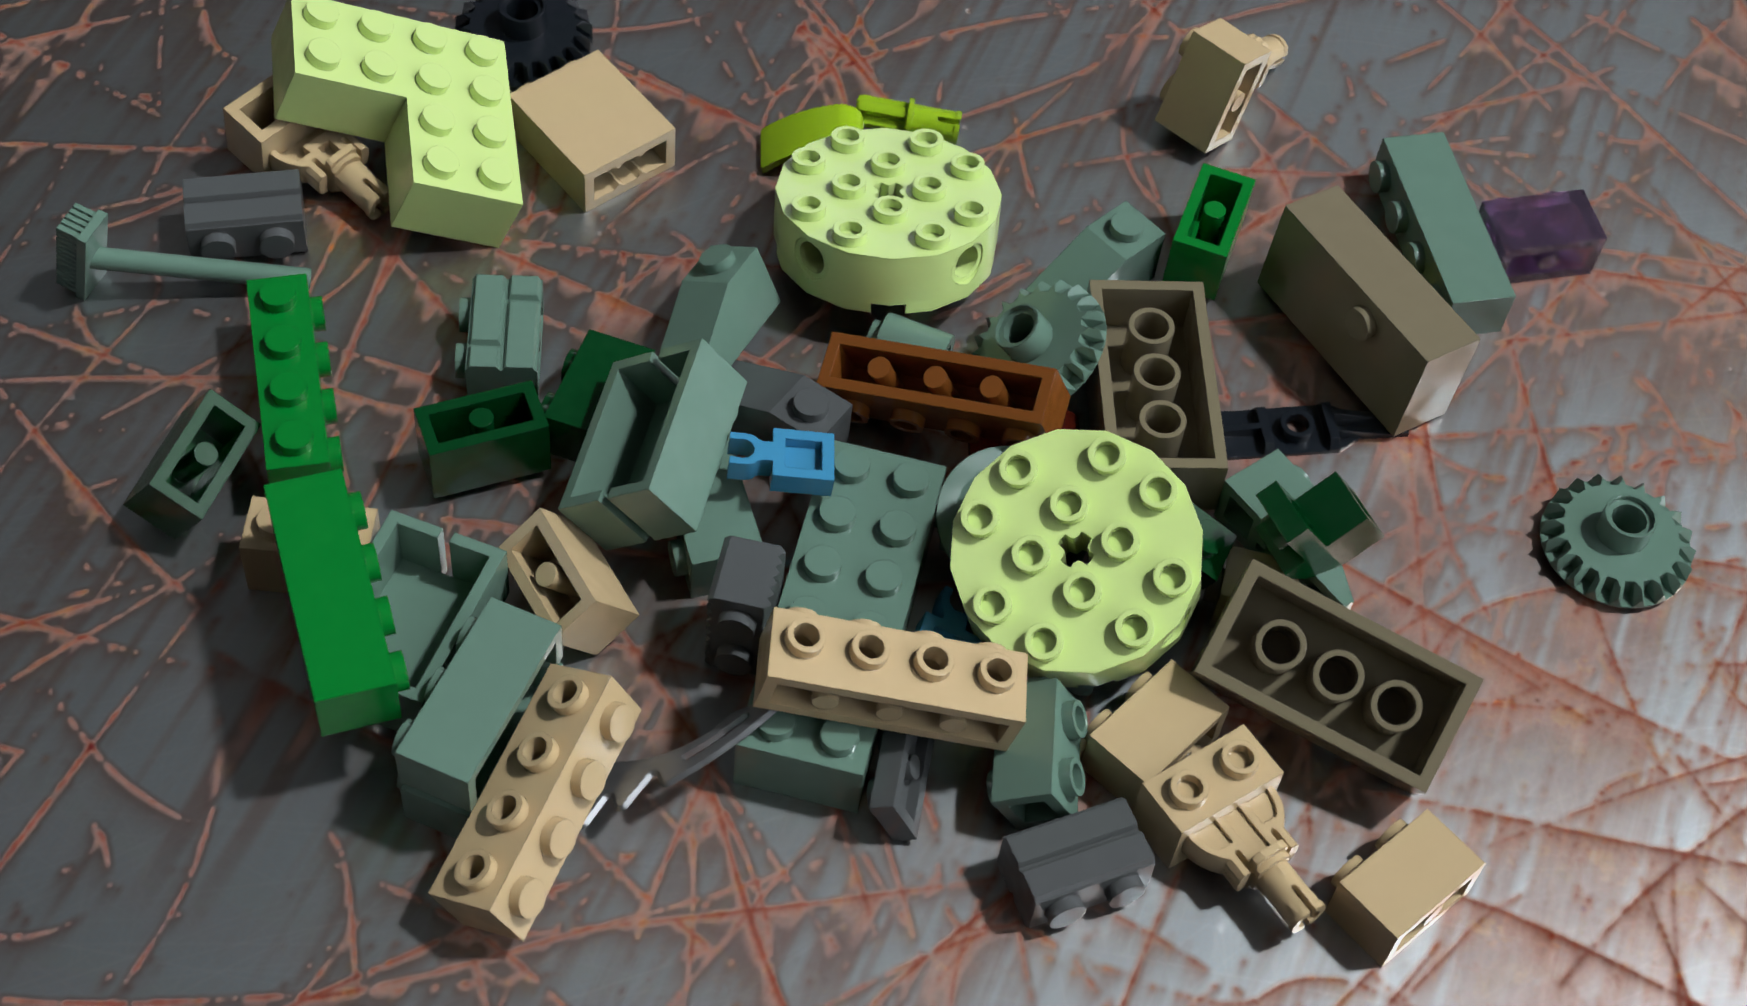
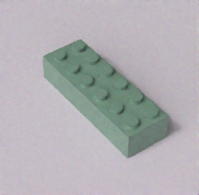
M834 440V485L831 496L812 495L778 607L785 609L804 607L815 611L818 615L844 620L869 619L877 622L882 627L907 631L934 531L937 502L944 484L947 466ZM755 682L747 706L753 705ZM777 711L766 722L735 745L733 783L858 813L877 743L878 729Z

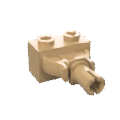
M1222 18L1200 28H1193L1180 45L1179 55L1182 58L1176 72L1168 78L1161 89L1160 99L1163 102L1155 121L1203 153H1207L1233 138L1254 89L1262 86L1269 69L1278 67L1284 62L1283 57L1287 56L1288 45L1277 34H1268L1263 38L1256 36L1254 33L1245 34Z
M273 75L223 108L227 149L253 173L299 169L301 183H309L320 194H325L328 189L332 193L342 191L372 220L381 217V211L376 206L384 213L390 210L388 187L365 166L369 160V148L356 136L275 119Z
M1243 724L1143 782L1132 813L1138 822L1139 832H1143L1150 847L1168 869L1189 858L1192 862L1206 870L1223 874L1236 891H1240L1244 887L1247 889L1252 888L1253 890L1258 889L1281 915L1290 931L1296 933L1303 929L1304 924L1302 921L1307 926L1310 925L1324 912L1326 905L1318 899L1288 862L1295 855L1299 845L1284 828V807L1276 791L1284 772Z

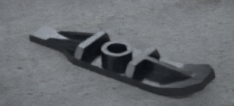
M1330 402L1308 406L1267 409L1265 407H1255L1252 410L1221 411L1227 460L1263 458L1277 449L1285 456L1340 453L1362 439L1393 437L1371 411L1340 409L1332 406ZM1287 422H1300L1305 425L1307 430L1304 432L1292 431L1287 426ZM1409 430L1394 437H1407Z

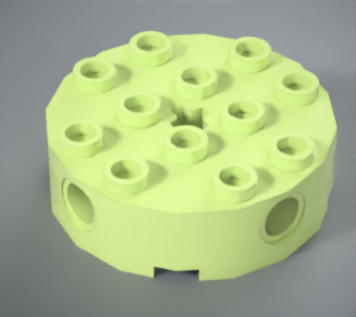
M841 126L834 129L831 136L796 149L792 153V157L783 164L775 187L773 234L777 243L776 254L781 269L805 292L841 308L871 313L872 303L885 306L905 305V314L933 311L968 297L990 276L998 238L1002 194L991 169L985 165V161L980 155L971 153L965 148L943 140V136L938 131L918 129L912 132L891 128L860 130L852 126Z
M1056 429L1011 445L974 478L953 520L950 570L971 629L982 642H993L1002 645L1007 650L1028 653L1027 677L1058 678L1065 687L1078 688V685L1098 686L1113 680L1117 682L1143 673L1180 640L1201 595L1203 529L1186 485L1152 450L1109 431ZM1082 550L1088 552L1089 563L1087 565L1077 560L1071 567L1067 566L1066 555L1069 552L1078 554Z

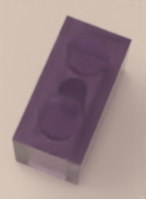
M1583 189L1564 192L1550 191L1539 195L1514 198L1500 197L1489 201H1482L1479 208L1480 216L1511 284L1591 274L1607 240V236Z

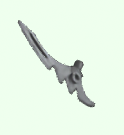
M750 705L732 712L708 733L678 749L645 759L615 761L606 779L604 789L597 797L581 829L586 828L608 799H613L616 811L626 810L654 776L658 777L663 787L674 785L728 751L766 722L777 711Z

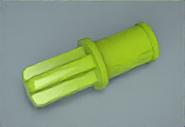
M864 94L859 95L856 100L855 108L861 112L865 128H891L912 132L918 129H932L938 131L943 136V140L955 145L957 143L962 111H951L915 104V98L911 97L909 103Z

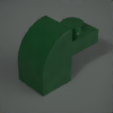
M1336 471L1296 499L1277 481L1256 494L1268 515L1260 519V524L1255 529L1283 573L1289 578H1311L1337 568L1385 537L1354 490Z

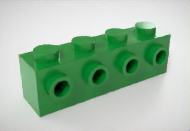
M306 273L246 280L266 471L269 483L340 468L344 472L340 437H328L327 425L338 424L334 389H322L321 378L332 377L328 342H316L315 332L326 331L322 296L310 297Z
M342 468L265 484L264 490L321 736L402 718L398 692L409 690L410 683L402 650L390 653L388 651L385 636L396 634L388 596L375 598L371 585L373 582L382 581L374 543L361 545L358 534L359 530L368 529L361 492L348 493Z

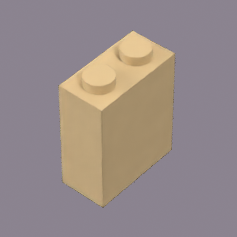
M599 50L578 60H573L562 68L534 82L526 83L518 90L510 93L515 138L585 213L675 166V127Z

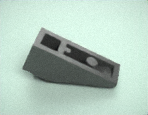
M739 360L732 364V367L747 381L731 432L748 433L762 441H771L773 428L833 433L834 440L848 443L853 404L802 374Z

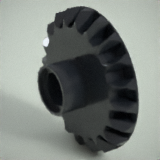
M475 0V2H464L462 14L456 16L455 30L504 41L509 87L520 88L526 83L534 82L562 68L567 63L590 54L592 48V24L589 23L587 10L579 8L577 0Z

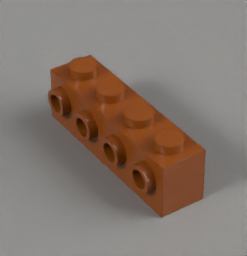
M833 331L817 379L818 384L853 404L851 422L864 424L868 422L869 418L889 421L893 427L909 433H922L924 428L944 431L947 436L965 443H977L979 438L1001 441L1003 446H1011L1053 430L1062 429L1071 397L1056 368Z

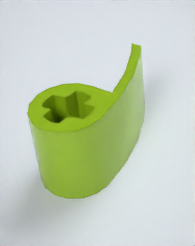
M833 104L794 113L765 126L761 130L762 172L766 173L772 168L785 163L792 157V153L796 149L831 136L832 131L838 127L852 126L864 130V118L861 112L847 104Z

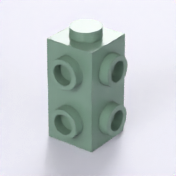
M1032 677L1027 679L1026 723L1007 751L994 749L993 770L988 772L986 780L988 797L991 804L1017 830L1028 829L1078 812V796H1082L1085 791V774L1080 762L1081 738L1086 736L1088 730L1087 715L1082 702L1076 700L1058 678Z

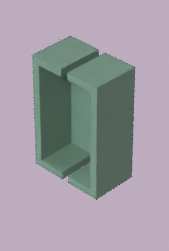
M703 338L661 349L659 357L654 352H649L613 362L558 510L606 551L645 543L650 536L654 540L697 532L699 523L704 516L705 505L716 473L722 462V455L729 434L738 415V408L747 381Z
M391 510L372 541L376 549L382 581L373 582L371 585L375 598L388 596L396 634L385 636L388 651L390 653L402 650L410 683L409 690L398 692L402 718L377 723L398 731L405 720L409 718L415 720L424 706L425 691L434 672L439 667L447 668L455 656L458 636L468 618L471 616L478 618L490 597L505 602L510 593L507 551L454 533L449 541L453 577L446 575L448 569L443 528ZM302 658L310 699L313 700L304 660Z
M490 597L478 618L471 616L465 622L457 639V652L447 668L439 667L434 672L425 691L424 706L415 720L409 718L403 722L392 745V755L395 756L398 772L397 787L401 791L404 817L456 839L549 665L552 663L563 666V663L560 662L563 657L562 625L493 597Z

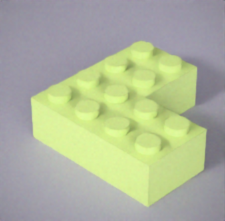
M287 0L271 36L275 119L385 142L391 227L499 248L523 206L504 41L332 0Z

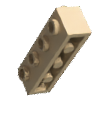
M774 607L759 639L753 707L1007 751L1026 723L1028 653L1007 650L1002 645L993 642L974 644L947 639L933 631L909 632L882 627L877 622L869 619L844 620L818 615L815 611L804 607H791L787 609Z
M552 663L549 665L428 892L436 902L461 924L524 942L536 916L543 909L546 897L566 857L573 850L576 838L597 797L602 793L606 779L626 740L631 736L635 722L642 710L612 676Z

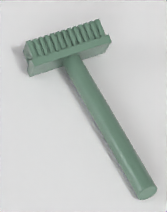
M76 202L69 210V214L67 213L65 219H62L61 224L56 227V283L76 292V297L83 301L88 298L107 271L247 284L246 280L306 273L310 291L311 268L108 248V213L100 209L95 212Z

